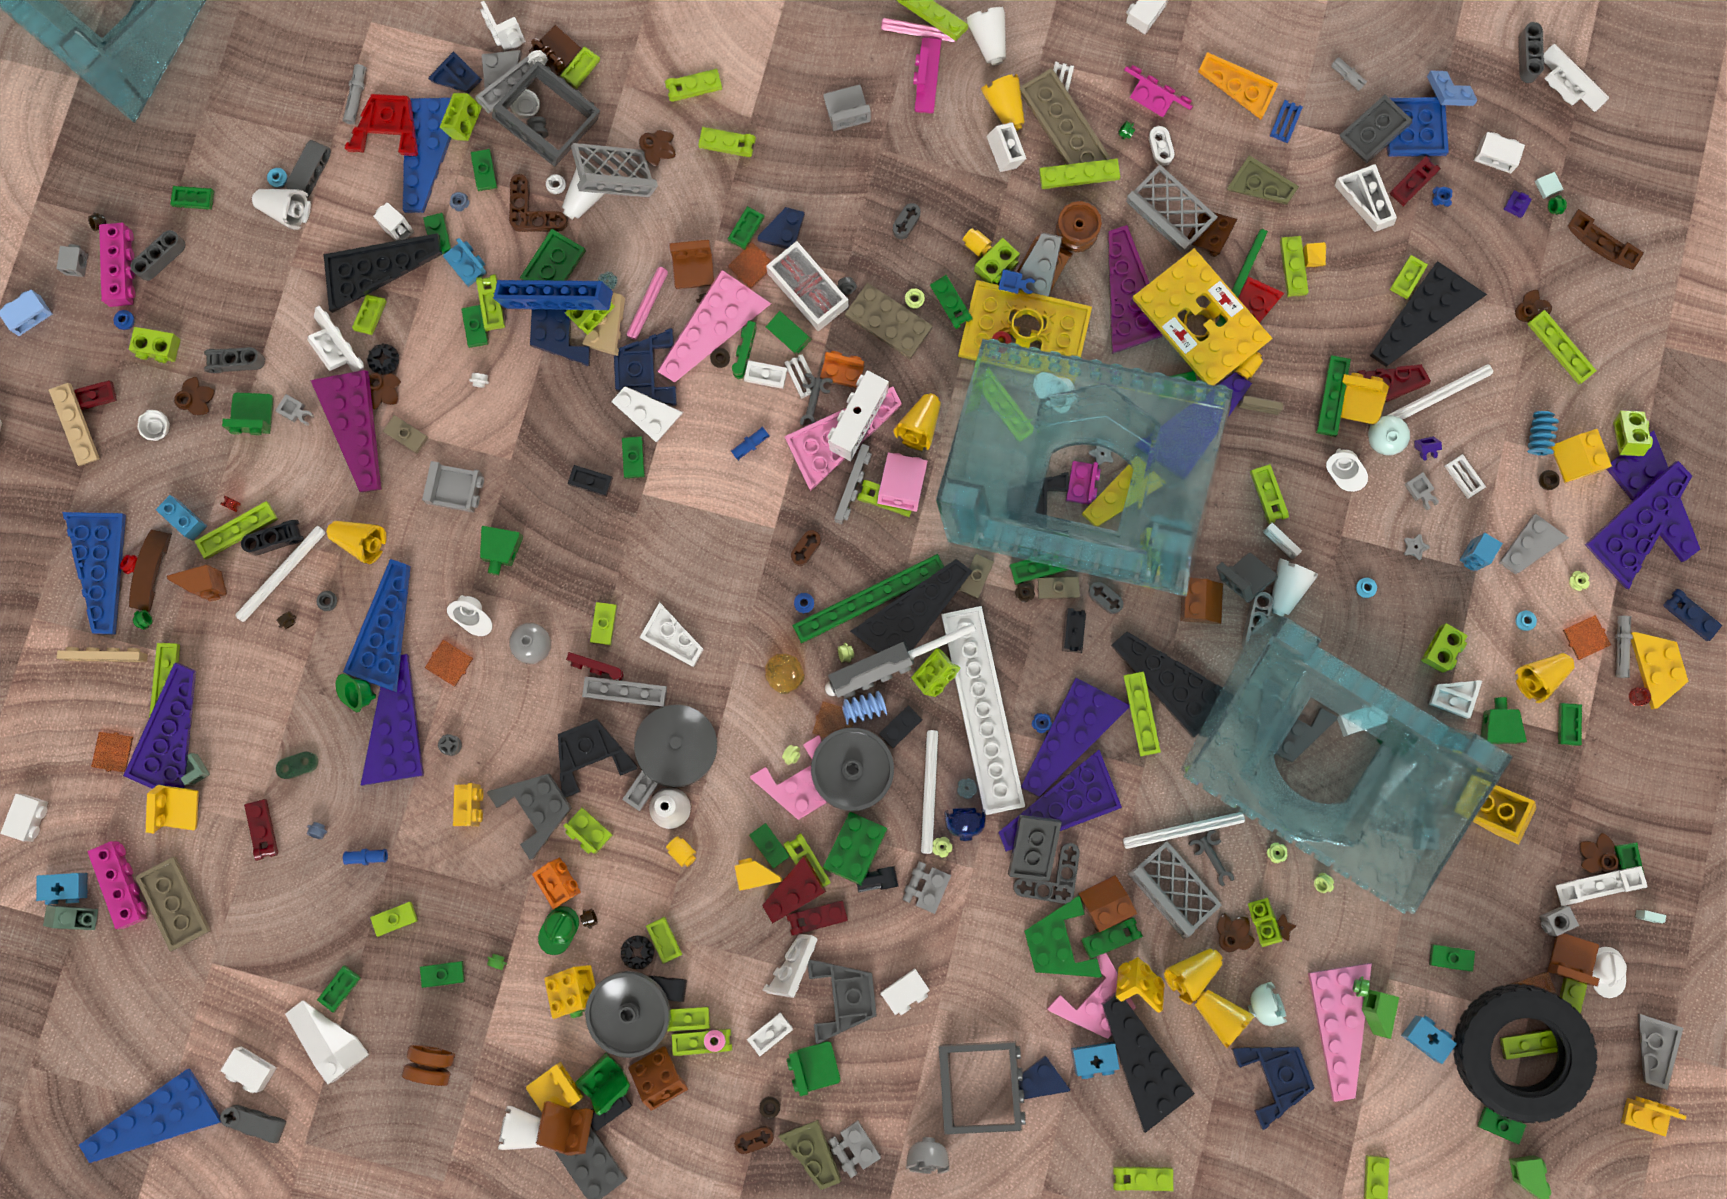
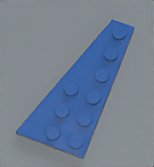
M410 98L418 156L404 155V213L425 212L432 193L433 183L437 179L441 162L443 163L451 141V137L440 128L451 98Z
M62 512L68 527L66 529L72 543L71 550L78 578L81 580L83 588L81 590L82 595L85 597L88 608L86 611L93 634L116 635L121 580L120 563L123 557L126 515L123 513Z
M390 559L343 673L397 692L411 566Z
M189 1068L79 1144V1147L88 1162L92 1163L221 1123L220 1115Z

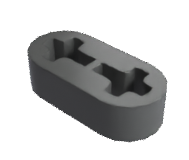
M914 203L907 204L894 222L893 235L897 239L907 238L919 221L921 212L918 205ZM915 210V215H912L908 220V211ZM905 223L906 232L902 231L901 233H898L897 227L901 228Z
M1096 582L1090 586L1088 591L1089 597L1106 612L1117 614L1122 610L1124 604L1122 598L1102 582ZM1095 587L1096 589H1098L1099 587H1101L1103 589L1101 593L1105 596V598L1101 595L1095 596V590L1093 588ZM1108 598L1112 602L1116 600L1119 608L1111 609V604L1106 599Z

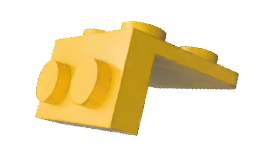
M1359 373L1344 374L1342 382L1347 387L1341 418L1376 424L1381 418L1389 386L1379 377L1371 376V379L1363 378L1364 375Z
M1139 957L1119 966L1116 997L1122 1002L1138 993L1157 1013L1163 1011L1165 984L1162 978L1157 976L1149 965L1144 963Z

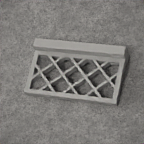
M573 143L571 146L580 179L577 186L581 192L650 197L658 187L657 181L651 178L643 150ZM579 151H584L589 155L587 160L580 155ZM595 153H602L607 159L603 161ZM613 155H620L624 159L623 163H621ZM631 156H638L641 164L639 165ZM591 158L601 165L598 169L589 162ZM609 160L618 167L616 171L607 164ZM628 162L635 168V171L632 172L624 164ZM586 166L594 174L585 173L583 167ZM603 167L611 175H604L600 170ZM621 169L629 177L621 176L618 171ZM639 171L644 175L645 179L639 178L635 173Z
M1160 164L1126 199V202L1182 254L1217 219V216ZM1159 172L1166 177L1165 184H1154V177ZM1166 187V197L1154 198V188ZM1168 187H1177L1180 190V197H1169ZM1143 188H1152V198H1143L1139 192ZM1180 200V210L1169 211V201ZM1183 200L1194 202L1195 210H1183ZM1155 201H1166V211H1157L1155 209ZM1197 213H1206L1210 217L1207 223H1197ZM1169 214H1180L1181 224L1169 222ZM1183 214H1195V224H1183ZM1195 227V235L1189 240L1183 234V228Z
M1165 841L1141 864L1128 873L1182 938L1190 937L1205 920L1222 906L1168 841ZM1166 848L1170 852L1171 862L1160 861L1163 849ZM1148 863H1155L1156 875H1149L1143 867ZM1160 864L1170 865V877L1160 876ZM1174 865L1182 866L1185 870L1184 878L1174 877ZM1160 879L1170 880V891H1163L1159 887ZM1174 880L1184 881V893L1174 892ZM1188 882H1195L1198 885V894L1188 893ZM1173 895L1184 896L1183 908L1175 906ZM1188 896L1198 897V909L1187 908ZM1202 898H1209L1214 906L1210 910H1202ZM1187 911L1198 912L1197 922L1193 925L1187 920Z

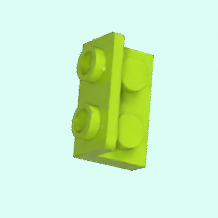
M936 648L911 678L924 695L936 697L956 677L957 672L961 668L959 665L953 664L941 649Z
M583 807L568 823L563 825L567 829L565 833L573 840L577 838L582 843L580 847L588 854L591 852L597 854L613 836Z

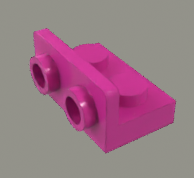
M1078 461L1072 462L1066 501L1090 505L1092 500L1096 499L1097 488H1094L1095 480L1099 481L1101 469H1098V462L1093 464Z

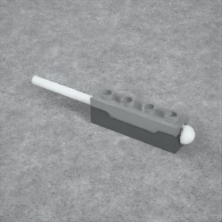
M970 624L910 651L906 642H901L829 674L830 681L826 683L825 691L830 696H843L844 699L856 694L854 691L862 687L864 691L873 687V682L879 679L881 682H885L893 678L892 674L897 671L903 674L912 670L911 665L915 664L913 660L915 657L976 631L974 624Z

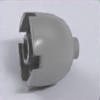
M525 623L518 626L512 632L509 647L517 660L525 664H536L548 656L551 649V639L548 632L542 626L535 623Z
M924 1137L922 1142H916L910 1147L906 1159V1169L909 1168V1171L931 1174V1171L938 1169V1174L946 1173L949 1171V1155L942 1144L935 1142V1138Z

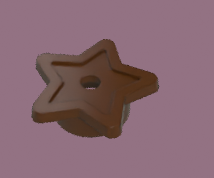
M1282 914L1277 920L1281 937L1286 941H1290V933L1296 928V925L1289 923L1286 915Z

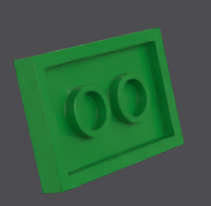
M551 229L520 276V279L567 281L585 254L586 249Z
M849 812L823 869L858 885H862L888 829Z

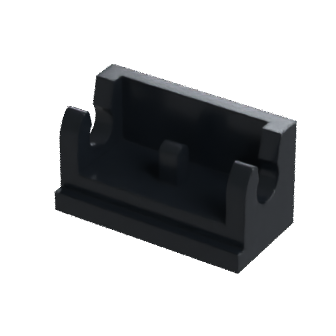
M1068 608L1065 611L1062 651L1082 653L1086 620L1085 610L1075 611L1073 608Z

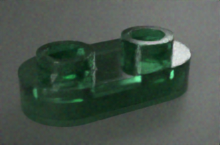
M305 751L281 759L276 765V773L282 779H292L307 774L317 768L318 757L312 752ZM305 758L308 759L307 765L303 764V760ZM285 765L289 767L287 772L283 771Z

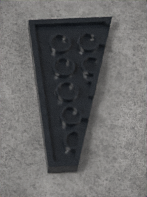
M955 559L850 632L877 653L904 641L910 651L916 647L973 571Z

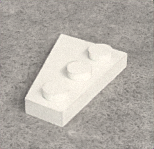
M626 386L611 401L655 442H658L684 413Z
M659 602L640 639L694 667L703 652V648Z
M799 934L785 954L786 961L780 969L776 968L773 973L775 978L770 985H765L763 991L768 994L794 998L811 954L815 949L817 938L812 935Z

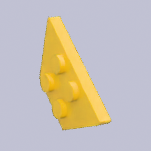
M1633 632L1631 633L1633 635L1631 643L1651 710L1657 709L1689 682L1679 647L1675 641Z

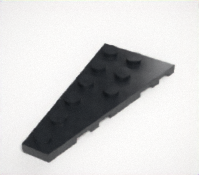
M436 233L323 254L329 311L333 313L441 256L440 235Z
M1437 261L1370 356L1387 367L1487 294Z
M1129 632L1124 633L1111 645L1134 673L1144 671L1147 687L1192 738L1196 737L1240 698L1226 691L1218 684L1209 681L1184 664L1168 657L1167 654L1156 650Z
M1115 992L1103 1001L1101 1005L1111 1030L1113 1042L1120 1058L1142 1130L1146 1133L1195 1093L1127 1001L1121 1002L1116 997Z

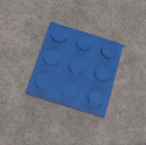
M1437 97L1390 98L1412 119V124L1387 145L1388 157L1446 156L1449 153L1446 106L1441 105Z

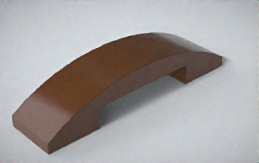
M1578 209L1567 225L1570 231L1583 244L1602 257L1625 268L1635 269L1644 252L1629 242L1621 243L1594 225L1595 219Z
M152 529L148 533L139 552L132 576L129 595L130 608L147 612L151 611L156 593L153 592V587L163 553L167 554L172 534Z

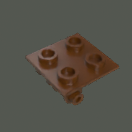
M555 25L541 39L534 38L531 41L532 48L529 50V53L536 50L542 51L548 59L545 65L558 76L572 62L582 48Z
M1200 213L1197 223H1207L1210 217L1206 213ZM1214 213L1217 219L1192 244L1193 246L1210 250L1209 254L1213 257L1221 253L1237 222L1236 218ZM1192 227L1187 237L1189 240L1195 235V227Z

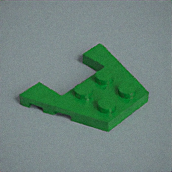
M1080 896L1024 931L1035 973L1102 977L1097 958L1075 963L1064 920L1085 915Z

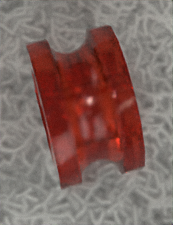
M224 496L225 500L220 505L237 513V507L241 506V503Z
M1645 687L1634 688L1629 692V700L1635 706L1646 705L1651 700V693ZM1636 693H1642L1643 695L1641 696H1644V699L1638 701Z

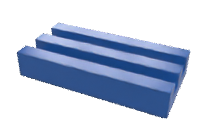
M1284 100L1270 137L1288 143L1303 106L1299 105L1298 107L1295 106V103L1292 102L1290 104L1288 100ZM1285 108H1288L1289 111L1284 120L1280 133L1276 134V130L1281 121ZM1293 111H1296L1287 136L1284 137L1283 134Z

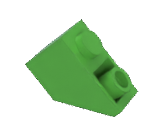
M1369 989L1362 1005L1363 1014L1374 1035L1391 1039L1400 997Z
M1531 1155L1509 1159L1514 1182L1537 1199H1550L1551 1189L1545 1177L1547 1168L1542 1158Z

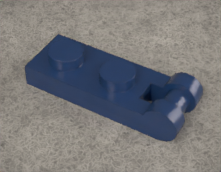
M1675 589L1672 593V598L1670 600L1667 599L1663 604L1670 613L1705 641H1711L1723 626L1689 599L1680 589ZM1679 602L1682 604L1680 608L1677 605Z

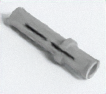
M360 64L354 65L352 79L348 84L350 87L342 119L343 122L351 125L356 123L361 93L365 88L364 78L367 68Z
M1617 616L1618 629L1615 639H1617L1616 677L1630 678L1631 639H1633L1631 634L1632 616Z

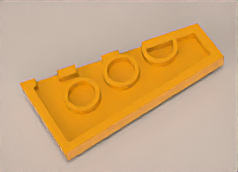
M1208 52L1198 71L1260 120H1262L1278 86V83Z

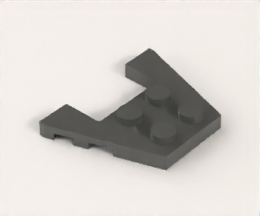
M1265 679L1254 743L1293 762L1338 717L1321 708L1311 726L1274 707L1283 687Z
M550 774L487 792L496 808H500L515 797L535 827L537 833L520 844L530 860L537 856L539 850L549 840L548 838L572 809Z
M809 959V979L831 977L836 1021L814 1024L816 1044L877 1016L871 972Z

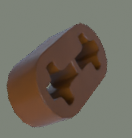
M814 530L807 531L791 552V559L795 565H805L818 549L821 543V537L818 532ZM813 535L816 536L815 540L817 543H811L809 547H807V537H813ZM803 549H805V559H800L799 561H797V556L795 554H800L803 551Z
M762 1126L742 1133L735 1140V1149L740 1154H748L768 1147L773 1142L774 1132L770 1127ZM762 1131L770 1134V1137L767 1139L768 1142H764L763 1139L756 1141L755 1138L760 1137ZM741 1138H744L745 1141L753 1140L752 1143L748 1144L747 1149L738 1145L741 1143Z

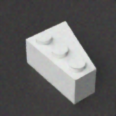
M1376 164L1337 178L1335 187L1374 232L1394 225L1397 217Z

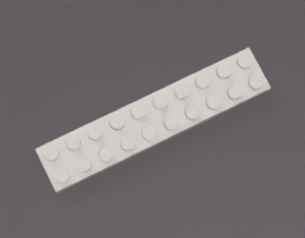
M982 606L941 614L945 635L970 624H974L976 628L975 632L949 642L947 645L951 662L959 665L961 668L957 672L955 682L984 816L1025 807Z

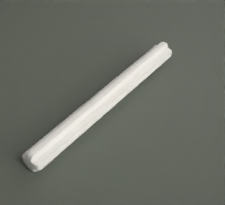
M1487 364L1388 415H1393L1403 420L1493 374V369Z
M316 526L236 613V617L240 621L244 622L325 535V531L321 527Z
M936 730L927 731L921 842V852L924 854H931L933 849L938 731Z
M1242 812L1126 837L1123 838V844L1126 849L1241 824L1245 822V818Z

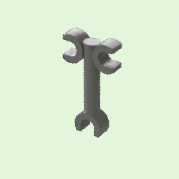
M810 373L805 374V377L811 378L812 382L809 385L803 384L802 386L806 389L812 388L806 415L802 416L800 420L801 425L804 424L805 419H810L812 421L811 424L815 423L813 416L820 389L823 393L830 394V390L825 389L823 385L827 382L832 383V379L815 378Z
M1210 830L1201 839L1192 840L1188 844L1189 846L1199 845V850L1194 855H1200L1205 850L1218 873L1217 882L1219 885L1224 886L1223 877L1226 875L1230 881H1233L1234 876L1232 873L1225 871L1211 845H1218L1221 840L1212 841L1210 836L1216 831Z

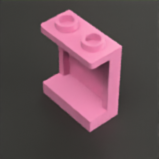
M888 453L877 504L917 512L927 460L919 457L903 456L900 453Z

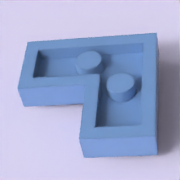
M1430 71L1427 75L1441 105L1474 106L1477 102L1471 86L1454 85L1447 71Z

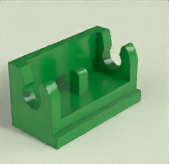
M781 311L766 326L771 333L795 354H799L812 340Z

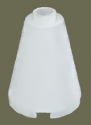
M1003 7L989 8L988 12L982 13L979 11L967 17V24L986 62L991 63L992 66L1002 64L1003 59L1006 58L1005 12Z
M586 166L583 167L585 173L594 174ZM577 168L562 208L565 209L563 213L572 220L574 217L579 219L604 195V193L579 191L577 184L580 179Z
M258 189L252 196L255 208L293 230L300 229L301 227L299 226L302 222L306 223L310 215L311 203L307 201L306 196L308 194L302 190Z
M1280 558L1276 570L1278 577L1274 581L1272 591V613L1283 617L1284 614L1289 615L1315 581L1318 574Z
M673 787L659 790L652 797L649 806L653 821L658 826L666 829L678 828L684 824L689 818L691 810L690 800L687 795L680 789ZM666 803H668L669 808L664 810Z
M507 1106L506 1111L509 1113H506V1117L503 1119L499 1142H503V1144H499L498 1149L511 1150L542 1147L536 1144L541 1118L513 1106Z

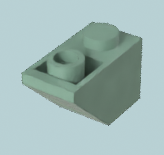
M46 905L43 926L56 929L95 930L98 909Z

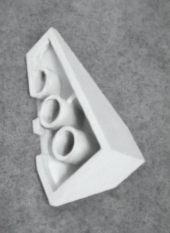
M301 1001L285 1014L311 1061L327 1084L338 1080L369 1055L357 1037L349 1034L340 1025L326 1018L324 1014L305 1001Z

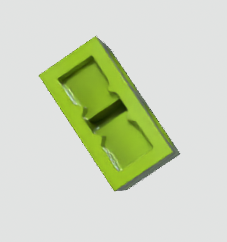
M453 93L440 128L453 140L469 141L482 106L467 93Z
M1002 238L975 264L974 272L985 282L999 284L1003 269H1010L1012 271L1019 263L1020 253ZM1007 254L1010 259L1003 260L1000 255ZM991 267L994 268L996 272L991 274L988 273L986 269Z
M611 303L609 310H567L565 314L588 335L615 306Z
M134 327L129 350L139 359L148 360L149 357L155 358V361L167 363V361L175 362L181 339L173 333ZM147 341V345L142 348L143 343ZM164 345H167V348L164 351H161L162 347Z
M1620 410L1613 422L1619 455L1644 456L1653 444V439L1649 434V421L1646 420L1645 412Z
M1447 623L1439 626L1421 661L1441 673L1452 670L1457 663L1455 658L1467 645L1465 640L1468 635ZM1448 635L1454 639V645L1448 643ZM1439 653L1443 654L1445 658L1444 663L1438 660Z

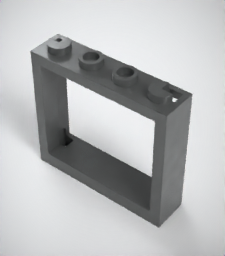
M537 61L493 107L492 118L556 167L571 150L572 144L577 143L598 120L600 110L594 106L593 102L585 99L578 90L571 88L563 78L551 72L548 66L545 67ZM536 78L588 118L560 150L556 149L507 110Z
M1016 1041L942 1044L939 1046L944 1134L1022 1131V1125H1026V1114L1021 1112V1103H1024V1090H1020L1019 1081H1023L1022 1068H1018L1017 1059H1021L1020 1046H1016ZM1009 1050L1015 1123L954 1126L949 1053Z

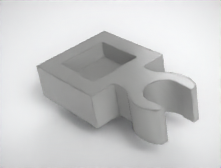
M287 394L275 410L293 422L299 418L305 425H309L304 420L305 416L310 415L314 418L311 412L303 411L304 404Z
M1424 473L1404 484L1415 501L1420 498L1422 499L1423 507L1426 510L1431 508L1428 504L1429 500L1434 505L1439 503L1438 499L1431 495L1430 492L1434 490V487Z

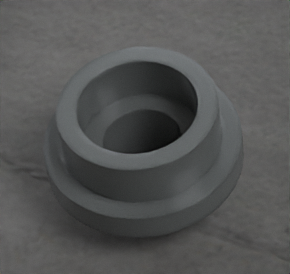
M844 277L838 281L837 287L844 295H849L853 293L857 285L853 278Z
M323 591L318 595L316 602L321 610L331 611L337 606L338 599L333 592ZM330 598V604L326 605L325 600Z

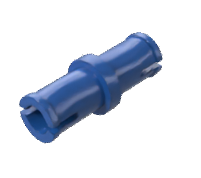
M761 427L750 437L746 436L742 443L730 451L739 461L751 450H756V446L770 436Z
M362 849V851H345L343 853L344 865L361 863L362 865H369V863H386L388 860L386 849Z

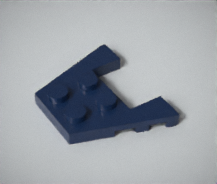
M532 309L531 347L565 357L571 361L574 360L585 366H590V347L570 346L571 319L565 314L567 310Z
M672 328L665 330L663 333L651 335L640 342L636 341L618 348V356L614 355L616 391L620 392L626 386L659 402L677 406L676 387H655L653 350L672 348L674 345Z
M1297 1046L1231 1048L1239 1068L1257 1061L1261 1064L1274 1099V1103L1254 1110L1262 1130L1269 1127V1124L1275 1119L1280 1118L1292 1105L1297 1104L1315 1089L1301 1050Z

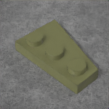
M1249 155L1227 190L1287 205L1299 186Z
M819 1120L779 1134L778 1137L789 1147L790 1152L804 1166V1170L820 1190L841 1183V1177Z

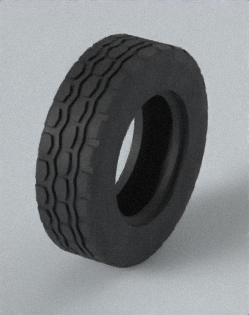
M1507 984L1506 986L1502 985L1493 988L1490 992L1486 991L1481 994L1477 1000L1475 999L1468 1006L1467 1011L1463 1012L1460 1017L1461 1021L1457 1024L1454 1042L1457 1043L1453 1053L1455 1064L1457 1065L1460 1078L1463 1079V1083L1468 1090L1490 1110L1513 1121L1542 1123L1550 1121V1119H1557L1565 1115L1564 1113L1566 1112L1569 1113L1587 1095L1586 1092L1590 1090L1597 1070L1596 1042L1593 1033L1590 1032L1591 1029L1588 1023L1570 1003L1540 987L1527 984ZM1523 1018L1537 1019L1543 1021L1550 1028L1556 1039L1558 1054L1555 1066L1551 1073L1537 1084L1524 1087L1507 1084L1498 1077L1492 1065L1491 1047L1493 1040L1501 1028L1514 1020Z

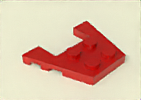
M371 94L360 115L362 118L358 126L354 127L352 131L353 136L350 142L346 143L344 149L348 152L364 153L368 133L401 135L398 153L401 155L418 156L411 99L408 96Z

